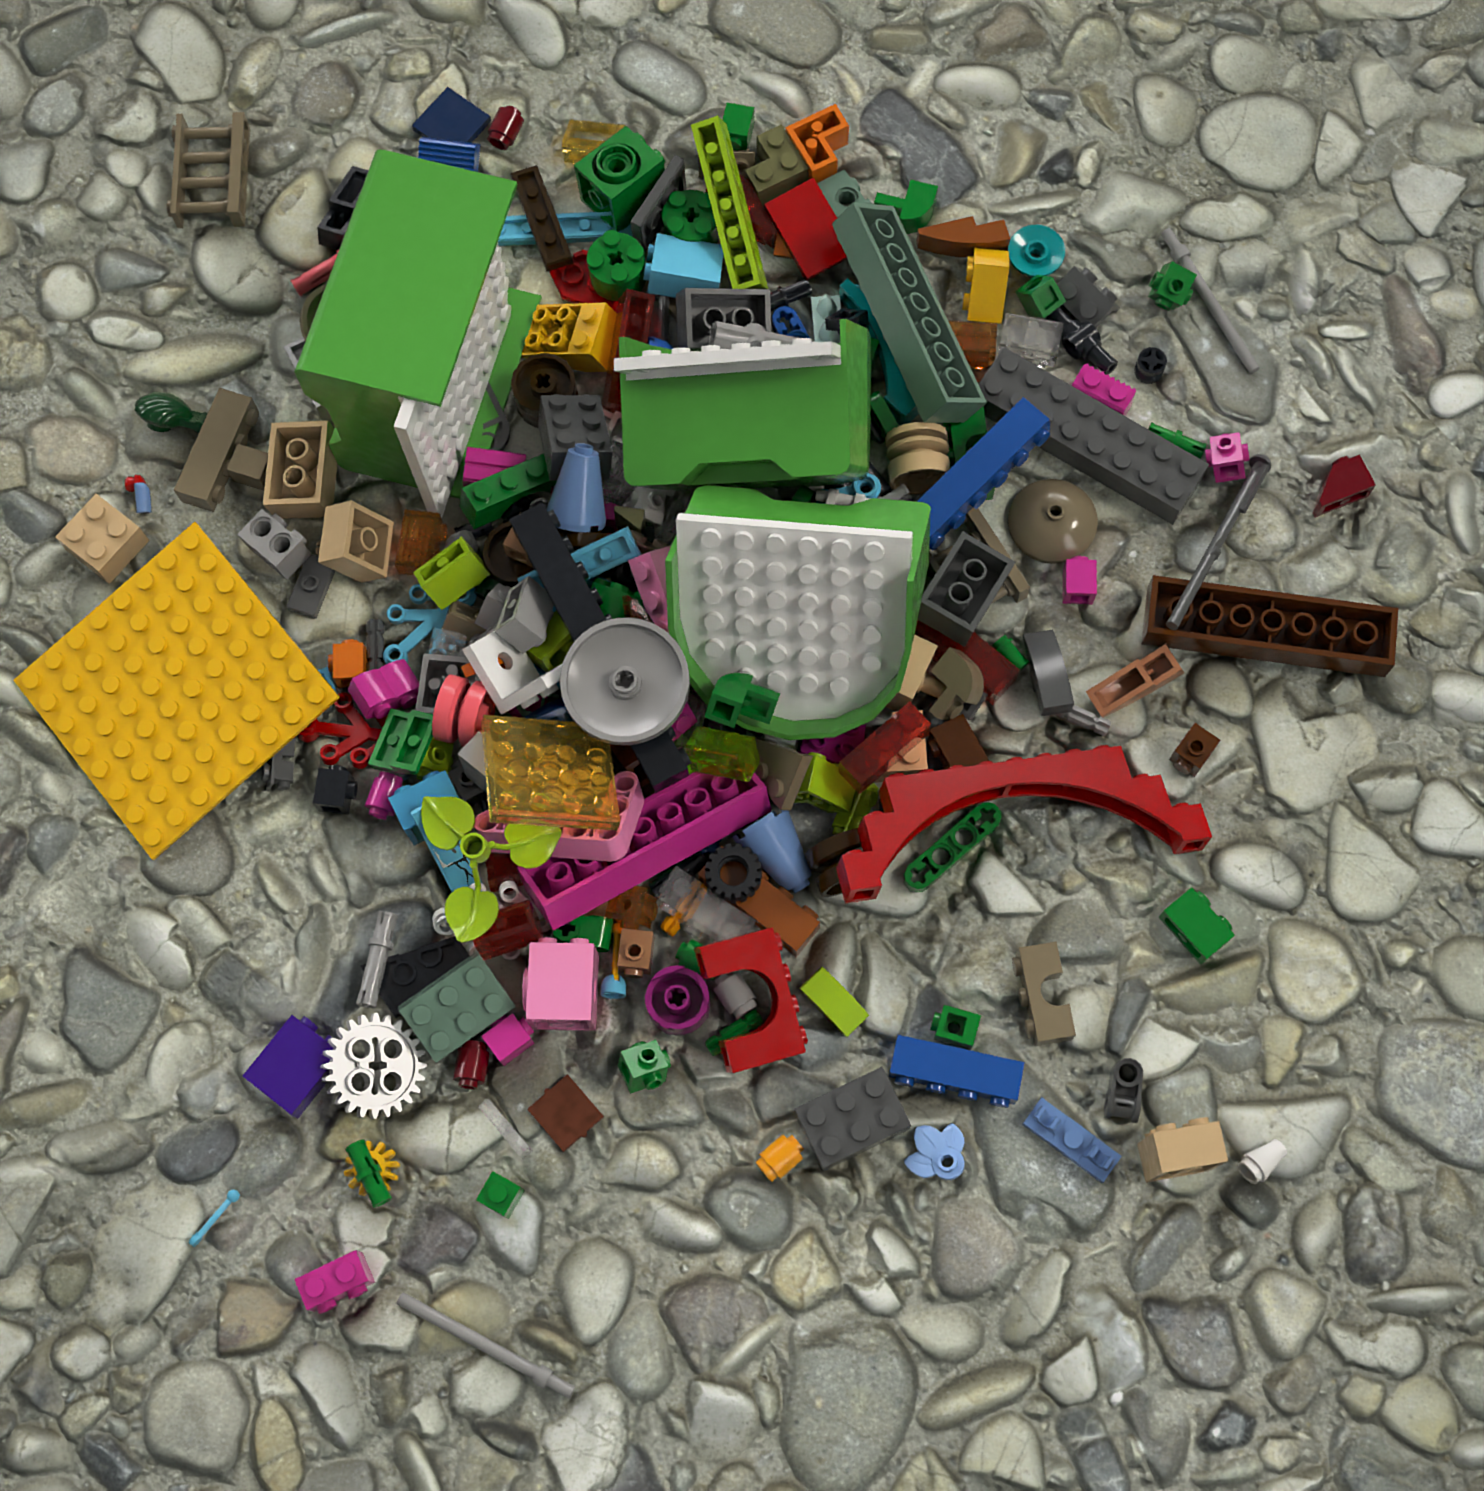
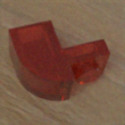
M491 852L489 858L485 861L490 892H499L500 885L505 881H513L517 886H522L523 882L517 869L518 865L511 860L510 854ZM507 888V889L504 891V893H505V892H510V891H512V890H514V889H512V888Z

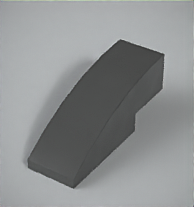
M1046 630L1023 634L1033 690L1037 694L1041 716L1071 712L1074 706L1073 695L1054 631Z

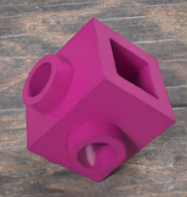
M1240 432L1210 437L1211 449L1205 450L1206 462L1209 464L1208 467H1213L1215 482L1246 479L1244 462L1250 461L1247 443L1241 444Z

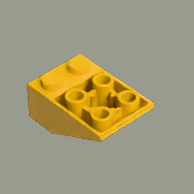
M606 302L537 305L533 313L529 333L525 338V345L521 356L528 358L531 355L541 353L554 354L566 360L574 370L582 372H608L623 320Z

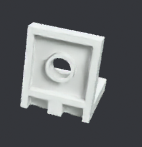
M495 631L462 649L501 715L518 705H521L523 709L540 700L537 696L539 693L542 698H545L559 689L556 683H560L562 664L540 676L527 653L522 654L495 633ZM498 657L503 660L505 669L500 666Z

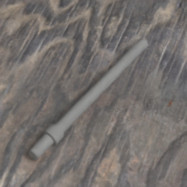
M1167 228L1161 233V236L1170 248V255L1174 262L1197 274L1193 286L1249 374L1255 373L1259 370V365L1190 259L1191 253L1186 245H1181L1172 229Z
M402 1292L397 1300L399 1306L532 1378L533 1383L543 1389L548 1387L568 1399L572 1396L576 1387L553 1375L554 1371L544 1365L539 1367L404 1292Z

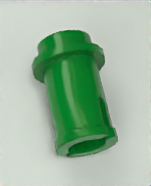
M1004 635L991 647L995 650L993 654H998L1015 675L1029 661L1012 643L1013 639H1008Z

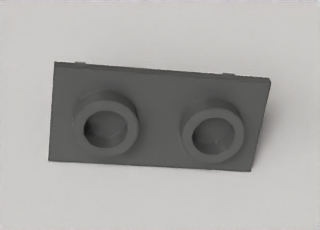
M295 738L262 766L261 780L266 781L265 791H269L273 784H277V788L280 790H289L290 784H293L294 762L282 761L283 757H294Z

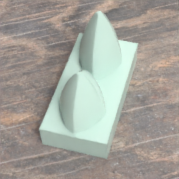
M825 294L824 296L811 297L814 342L832 341L840 343L838 332L826 330L825 318L841 309L840 295L829 296Z

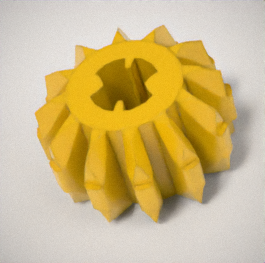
M366 1141L367 1148L375 1164L377 1165L378 1162L382 1169L381 1177L388 1191H390L391 1187L387 1180L398 1181L399 1176L391 1173V1170L400 1167V1162L390 1161L394 1158L396 1152L392 1149L385 1152L386 1145L383 1142H379L374 1149L373 1143ZM347 1157L345 1161L353 1165L350 1157ZM353 1165V1168L344 1171V1176L354 1177L348 1186L352 1189L360 1186L359 1195L365 1196L367 1192L363 1184L358 1183L355 1177L357 1172Z

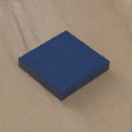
M447 87L412 124L414 132L422 137L472 143L491 123V117Z

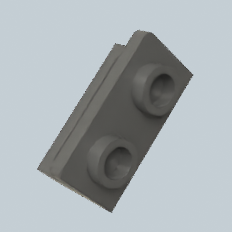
M1073 266L1057 284L1066 300L1063 305L1081 323L1088 321L1097 328L1112 311L1117 312L1120 309L1115 303L1118 297L1106 286L1102 290L1095 283L1098 278L1087 267L1082 270Z

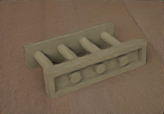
M233 112L232 124H228V127L189 128L183 114H177L176 125L172 126V139L175 145L171 200H167L168 216L173 218L177 228H183L184 214L225 213L226 216H229L234 227H244L250 145V126L244 112ZM229 138L231 141V148L224 152H188L189 139ZM227 163L230 166L229 173H226L225 176L186 177L187 164ZM226 188L228 198H224V201L185 202L186 189Z
M972 508L965 515L966 518L962 523L970 531L969 535L1011 559L980 510ZM954 545L934 556L929 551L927 573L931 579L934 578L940 568L939 566L942 565ZM1015 564L993 602L1006 595L1008 597L1012 596L1016 603L1027 598L1030 586Z

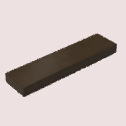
M535 165L510 173L511 179L517 181L516 193L546 272L573 264V257L538 166Z

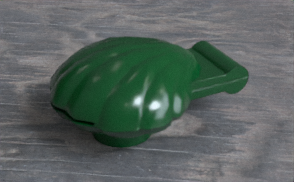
M152 392L140 397L135 402L136 414L147 422L149 429L156 432H168L171 428L186 427L199 433L208 414L207 412L192 411L183 400L170 393Z

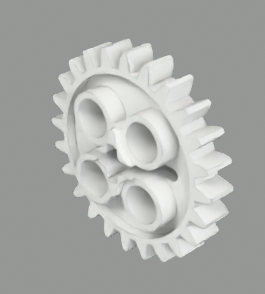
M378 1013L371 1014L369 1022L365 1015L358 1016V1025L352 1019L346 1021L348 1031L341 1027L335 1030L340 1038L339 1040L335 1038L328 1039L327 1042L333 1047V1050L323 1051L322 1054L330 1058V1062L321 1065V1068L329 1070L330 1074L322 1078V1082L332 1081L333 1086L328 1089L327 1094L337 1092L339 1096L335 1104L338 1105L346 1101V1113H350L357 1108V1117L362 1118L368 1110L370 1119H377L380 1110L383 1117H389L390 1107L395 1112H401L402 1106L400 1101L406 1104L413 1102L409 1092L420 1093L421 1090L415 1085V1082L425 1080L424 1076L418 1074V1069L427 1067V1064L418 1062V1057L423 1056L425 1051H416L415 1046L419 1044L420 1040H410L409 1036L413 1030L408 1028L402 1031V1020H398L391 1025V1015L384 1016L381 1022ZM373 1037H375V1038L377 1039V1044H376V1046H375V1050H374V1046H373V1043H372V1038H373ZM355 1041L361 1042L365 1048V1053L361 1059L355 1057L352 1053V1045ZM387 1041L392 1042L396 1046V1055L393 1058L387 1057L384 1053V1045ZM374 1061V1063L379 1064L380 1069L374 1071V1069L369 1068V1062ZM356 1073L364 1078L365 1084L361 1091L355 1090L351 1083L352 1077ZM388 1073L396 1079V1086L392 1091L387 1090L383 1083L384 1077ZM373 1083H374L375 1088H376V1094H375V1095H373V1094L371 1093V1089H372V1087H373Z

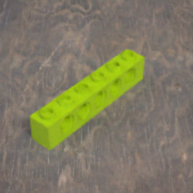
M718 115L691 124L732 289H768L727 124Z

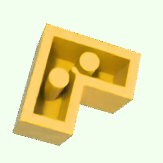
M974 248L973 257L968 256L966 282H971L970 293H964L962 310L967 311L968 321L1002 324L1009 274V251Z

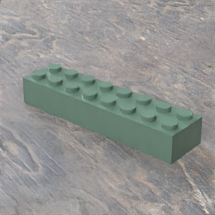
M852 202L832 223V226L848 258V263L856 275L860 289L864 293L871 312L882 331L883 338L889 346L894 362L903 376L906 388L916 404L919 415L924 423H964L982 408L987 401L894 206Z

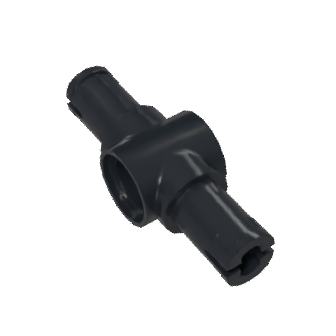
M1059 307L1045 318L1061 333L1062 345L1072 358L1079 359L1082 357L1085 360H1090L1102 372L1104 371L1105 375L1110 374L1117 367L1118 361L1101 347L1100 333L1092 323L1088 321L1082 323L1078 320L1073 321Z

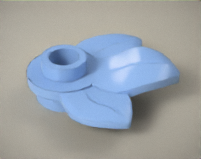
M953 1123L945 1127L942 1133L931 1126L923 1125L916 1127L914 1141L918 1151L904 1160L906 1167L912 1173L922 1178H929L935 1175L943 1180L958 1178L965 1167V1161L961 1154L965 1140L961 1130ZM946 1158L954 1160L953 1165L950 1167H944L942 1163Z

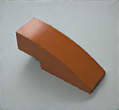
M973 216L919 228L916 239L918 249L940 255L967 258L968 256L973 257L974 248L1008 251V245L1010 244V236L1004 219L976 226Z

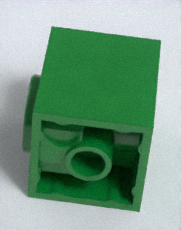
M625 126L574 165L580 199L593 212H611V216H600V219L606 224L608 223L612 230L617 232L624 230L631 224L630 221L665 171V159L657 149L653 150L646 144L641 134L638 132L634 133Z

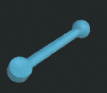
M233 1189L228 1192L227 1199L199 1232L191 1237L189 1240L190 1245L193 1247L197 1246L204 1234L232 1202L238 1201L240 1194L237 1190Z

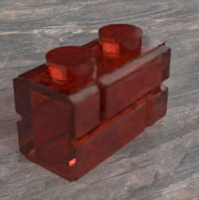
M528 899L499 909L493 926L485 934L473 940V943L485 961L527 947L530 942H538V938H544L538 914Z

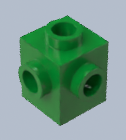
M1171 261L1163 265L1161 271H1157L1149 283V287L1152 289L1148 297L1155 300L1154 304L1157 307L1167 311L1186 305L1193 294L1191 286L1197 274Z
M657 1040L647 1043L645 1041L637 1042L629 1049L620 1052L618 1068L630 1094L643 1089L652 1090L666 1082L671 1062L665 1049L661 1050Z

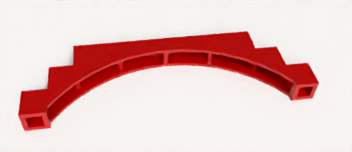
M1100 745L1092 750L1085 751L1071 749L1063 754L1052 755L1051 753H1042L1036 757L1026 759L1013 757L1004 762L993 763L992 761H983L977 765L967 767L954 765L945 770L934 771L933 769H924L916 774H891L884 778L879 790L884 813L882 811L870 812L863 816L859 825L858 834L863 852L862 850L846 852L841 856L836 871L845 904L876 899L882 887L881 877L897 854L916 835L934 822L955 811L977 803L1005 797H1056L1105 809L1148 830L1169 845L1173 854L1203 850L1212 838V834L1201 803L1189 805L1184 802L1172 807L1161 774L1152 776L1139 774L1132 778L1122 747Z

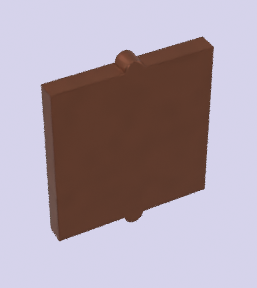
M568 1074L551 1089H545V1094L527 1109L563 1152L581 1137L586 1138L587 1132L604 1118Z

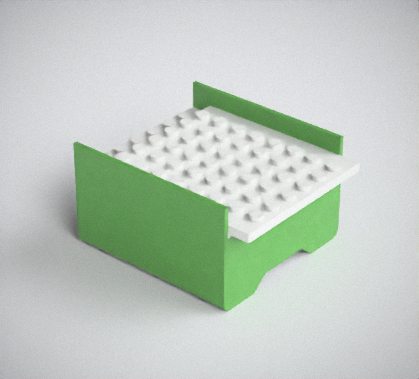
M380 149L376 150L294 373L304 394L327 408L332 418L335 429L329 442V447L337 464L348 471L418 488L429 517L441 520L449 496L458 499L461 497L467 447L489 450L492 448L494 438L490 435H483V432H490L496 436L499 423L483 429V423L499 417L486 391V387L489 382L504 412L512 389L511 380L513 372L521 362L525 338L531 327L533 313L537 305H540L542 296L508 287L509 278L505 275V262H502L501 258L502 249L498 246V240L518 185L517 181Z

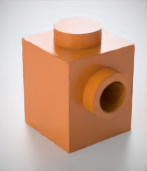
M348 639L343 640L340 644H333V654L328 655V669L330 673L333 672V680L338 688H349L352 678L366 672V663L368 662V659H366L367 648L363 642Z

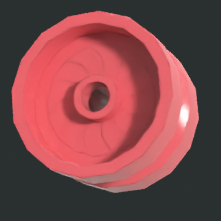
M449 674L445 678L438 693L433 712L432 735L435 740L454 743L459 739L461 746L464 747L479 731L486 737L488 736L496 705L481 681L476 680L470 685L468 678Z

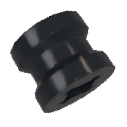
M1155 347L1143 349L1138 356L1134 368L1137 379L1146 384L1158 382L1167 364L1165 353Z

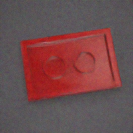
M814 177L764 204V210L805 280H810L848 259L832 226L837 217Z

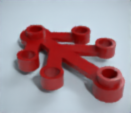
M342 692L338 694L340 698L334 703L335 709L339 713H343L352 725L319 722L316 718L297 737L303 742H312L320 735L347 738L336 746L333 744L324 745L320 749L322 762L326 765H334L342 756L352 751L350 754L352 765L357 769H363L368 766L376 743L368 749L357 747L368 740L377 741L382 729L370 728L354 708L351 695ZM341 701H348L345 705H339ZM387 716L381 719L375 717L381 728H383ZM329 752L335 753L332 757L325 756ZM358 756H365L361 761L355 760Z

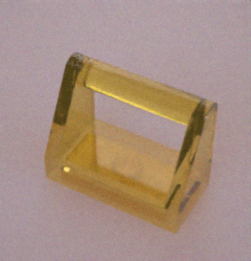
M570 119L562 142L564 162L577 163L605 142L574 138L575 131L614 135L626 125Z

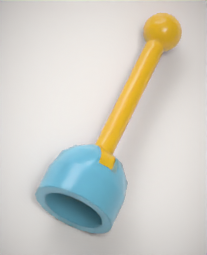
M618 922L613 924L612 931L614 934L612 973L603 979L601 985V996L609 999H622L626 997V982L622 976L618 975L617 967L620 934L622 928H624Z

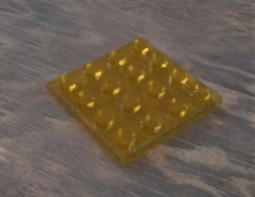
M483 715L481 729L490 823L618 830L620 815L609 743L591 737L575 722Z

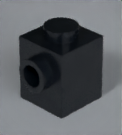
M329 765L328 769L319 768L312 804L319 812L349 815L351 800H355L357 797L358 783L350 771H347V768L343 766Z

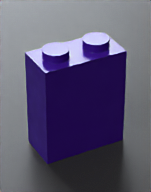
M291 1015L242 1077L298 1119L327 1083L322 1082V1078L330 1073L329 1070L322 1069L321 1065L329 1063L330 1058L325 1057L322 1053L323 1051L333 1050V1047L327 1042L332 1037L328 1035L323 1039L315 1032L319 1027L307 1017L303 1016L299 1020Z

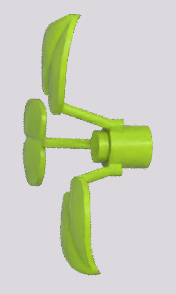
M423 797L421 818L429 841L435 847L448 851L454 849L461 839L460 850L470 861L475 890L466 886L457 888L448 896L445 903V917L457 941L465 943L479 938L493 926L498 916L499 903L495 894L489 891H481L478 863H482L489 858L491 849L510 850L511 860L519 867L533 869L542 866L552 856L562 835L560 827L540 817H519L505 827L504 835L508 844H499L494 841L487 842L479 833H469L475 825V814L472 807L466 801L456 797Z

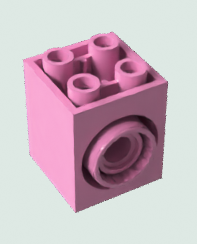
M548 937L538 938V942H530L529 964L523 973L522 1005L524 1012H526V1020L533 1030L596 1031L599 954L594 943H589V940L584 938H572L570 943H557V939Z

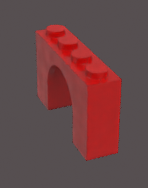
M773 927L694 948L703 979H709L737 970H748L759 975L765 981L771 993V1010L767 1019L760 1027L754 1031L718 1041L726 1072L728 1073L740 1072L806 1053L804 1045L808 1043L807 1034L802 1025L799 1026L796 1013H799V1004L796 996L790 993L788 982H791V974L787 964L782 963L779 952L783 950L782 940L778 932L774 933Z

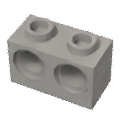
M261 509L237 535L248 548L287 580L312 555L305 546L307 540L295 529L292 532L286 529L288 524L279 515L274 513L270 516Z

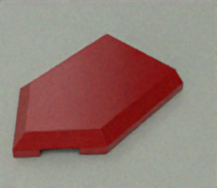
M583 249L573 253V264L549 271L562 300L571 303L606 302L619 314L625 298H619V301H611L595 292L589 277L587 250Z

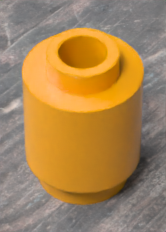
M782 1134L759 1154L760 1158L755 1163L764 1175L773 1182L777 1177L781 1179L803 1160L800 1153L804 1148L793 1135L787 1138Z

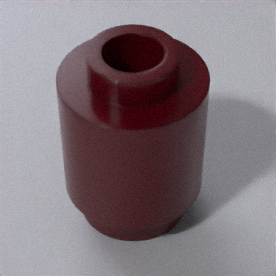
M510 105L499 107L488 129L489 136L487 140L492 146L500 150H507L509 146L513 145L524 123L521 112L517 108Z
M468 1040L462 1044L461 1048H458L453 1080L459 1082L458 1086L460 1088L476 1090L478 1085L485 1084L490 1055L487 1051L488 1045L486 1043Z

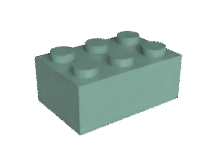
M475 952L399 1005L398 1010L432 1059L437 1063L516 1006L480 954Z

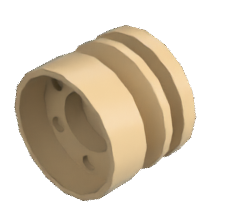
M914 422L895 427L887 433L885 443L887 447L886 454L890 461L888 475L891 489L894 490L901 484H904L909 490L908 494L926 493L951 468L950 459L946 456L949 446L945 427L936 423Z

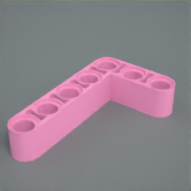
M624 771L612 778L598 818L486 810L476 816L474 827L476 832L482 835L487 842L494 841L499 844H508L504 830L511 821L524 816L540 817L555 823L562 831V835L551 857L617 861L623 858L628 851L644 805V796L637 775L630 771ZM491 849V852L510 854V850Z

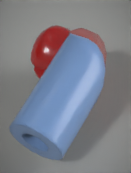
M137 474L134 477H126V490L129 492L135 491L136 513H151V495L144 477Z

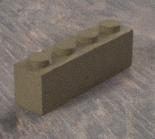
M223 388L218 389L174 488V492L181 502L214 512L217 504L223 501L226 483L231 478L227 467L237 444L247 446V435L251 426L254 427L258 421L259 411L252 397Z

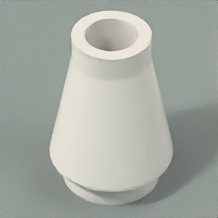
M1273 1139L1268 1144L1241 1157L1242 1161L1238 1163L1239 1171L1252 1184L1265 1182L1281 1159L1287 1155V1150L1279 1140Z

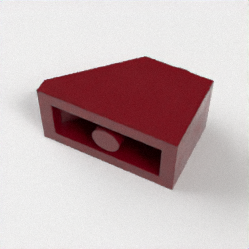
M1360 454L1352 458L1344 456L1332 463V467L1325 477L1312 512L1315 518L1369 497L1376 484Z

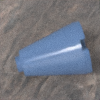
M577 443L575 447L569 448L546 509L547 512L550 510L554 511L561 526L558 527L560 529L574 532H590L591 526H598V531L605 527L606 516L599 453L593 450L592 445Z
M773 810L743 830L745 834L743 838L739 834L734 835L732 838L735 843L742 844L744 848L749 847L758 856L761 868L779 886L784 887L788 891L792 889L795 894L810 884L807 878L812 876V873L805 859V854L789 810H781L782 812L778 815Z

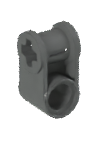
M1124 1058L1111 1068L1104 1104V1118L1110 1119L1111 1116L1130 1119L1132 1123L1138 1122L1141 1110L1143 1068L1137 1060ZM1121 1066H1128L1133 1070L1134 1079L1132 1082L1127 1083L1120 1078L1119 1069Z

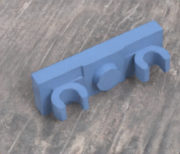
M1042 1097L1022 1124L1101 1183L1106 1180L1122 1157Z

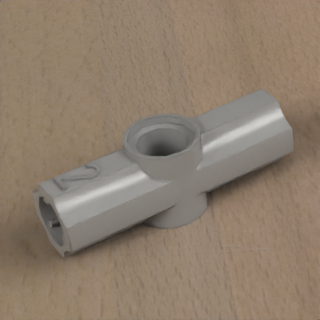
M716 321L711 326L708 343L709 345H718L720 349H731V344L750 343V347H762L761 342L772 340L781 341V344L791 345L792 339L797 337L768 332L758 323H751L743 327Z

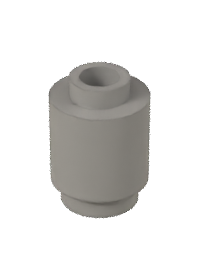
M732 972L723 974L715 981L717 986L713 991L730 1016L734 1015L737 1020L745 1017L744 1015L758 1007L755 1002L756 996L740 972L734 975Z

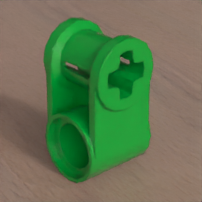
M581 915L567 923L571 925L572 930L569 931L568 936H562L561 930L565 927L563 925L554 931L552 930L553 937L557 939V943H570L572 938L588 939L589 943H594L597 952H609L614 920L605 916Z

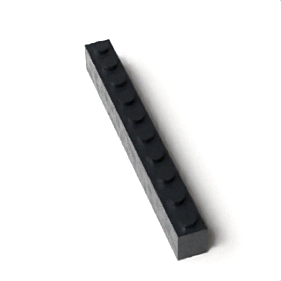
M540 503L509 519L514 533L573 642L594 625L613 619L610 613L604 616L599 606L604 603L595 587L589 589L585 581L589 578V575L582 562L575 563L571 556L575 550L567 535L564 537L560 536L557 528L561 525L553 510L547 512L543 503ZM672 726L654 739L630 745L655 793L689 776L687 766L691 764V761L683 747L677 749L672 739L676 737Z

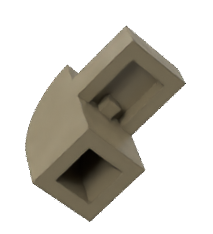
M949 647L931 670L947 688L929 710L937 719L946 721L954 719L961 713L964 702L977 705L984 689L983 676L979 667L961 650Z

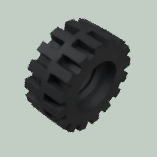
M729 843L725 844L723 848H716V852L714 854L711 853L708 857V862H706L705 866L707 886L715 897L720 898V901H730L731 904H736L737 901H747L748 897L755 895V891L759 889L761 884L762 868L758 856L749 847L744 848L742 844L738 843L736 845ZM731 861L740 862L747 870L746 879L741 884L735 886L727 885L720 878L721 868Z

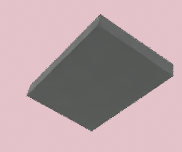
M676 155L630 221L632 237L641 244L644 254L648 250L649 244H652L657 233L663 227L662 211L670 194L674 191L686 190L684 159Z

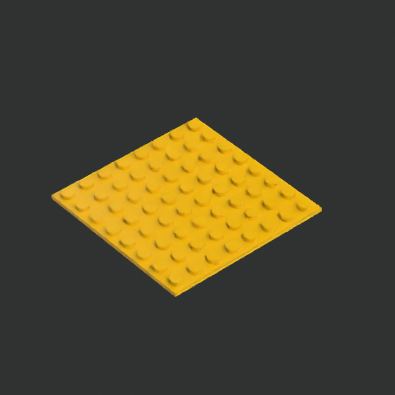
M193 522L13 680L152 860L160 856L340 698L196 522Z

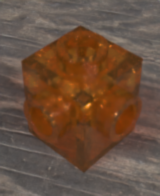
M636 885L608 901L605 918L621 923V929L639 930V927L651 929L652 921L655 920L658 912L657 898L647 893L648 888Z

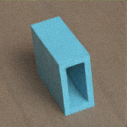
M657 233L655 245L649 244L647 261L652 263L646 262L643 280L649 281L647 293L676 298V293L684 288H719L724 256L721 244L704 241H684L674 236Z

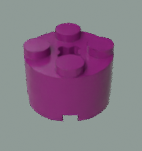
M678 965L669 966L658 971L651 979L645 993V1005L650 1019L658 1029L669 1035H686L701 1027L708 1018L710 1010L708 987L701 975L691 969ZM679 995L681 999H684L682 1001L683 1005L677 1007L676 1004H671L674 1002L673 996Z

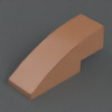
M1165 644L1143 659H1136L1087 690L1086 693L1101 717H1105L1168 684L1184 674V671Z

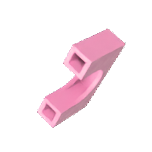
M671 546L650 551L628 560L641 599H643V605L649 622L661 627L668 633L665 560Z

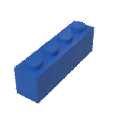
M897 1035L888 1077L895 1078L894 1083L898 1085L913 1087L914 1083L927 1085L926 1090L930 1092L945 1094V1090L958 1092V1097L965 1100L977 1101V1097L990 1099L989 1104L993 1106L1008 1108L1009 1104H1015L1018 1101L1025 1062Z

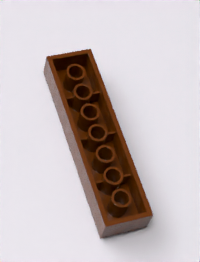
M1153 575L1147 587L1141 642L1143 645L1162 647L1166 644L1168 648L1378 677H1386L1395 666L1399 608L1203 582L1178 629L1171 630L1166 626V623L1190 580Z

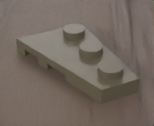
M746 735L738 754L766 785L769 798L780 810H791L813 756L798 753L794 749L779 746L775 742L756 735Z

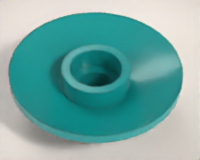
M1028 225L1019 229L1013 234L1008 245L1009 260L1013 267L1020 273L1030 277L1035 275L1048 276L1054 273L1062 265L1066 253L1065 244L1061 236L1055 230L1044 225ZM1031 254H1038L1040 257L1035 258Z

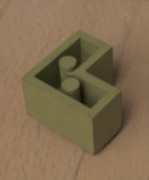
M782 124L757 136V156L761 162L745 170V189L757 209L760 210L765 203L808 181L809 168Z

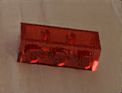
M909 701L839 762V773L860 795L929 735L931 723Z

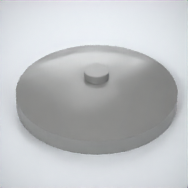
M637 618L610 619L586 630L568 650L560 674L561 694L571 718L591 737L613 745L640 744L664 733L675 723L683 711L690 687L688 665L678 643L661 627Z

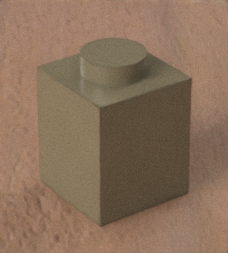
M237 444L227 467L232 480L264 491L268 453Z

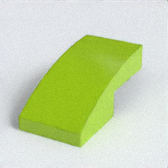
M820 967L799 988L820 1012L824 1013L845 1037H848L869 1016L855 998L824 967Z

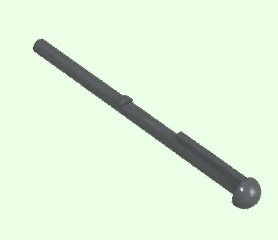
M1256 454L1250 458L1249 466L1251 470L1166 623L1169 629H1178L1213 562L1221 554L1220 548L1227 539L1240 513L1245 514L1266 474L1271 469V460L1268 456Z

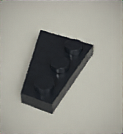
M454 936L419 947V949L411 952L389 956L386 961L379 995L394 1017L398 1018L401 1016L398 1010L399 1005L467 959L470 955ZM366 964L360 965L363 971L365 970Z

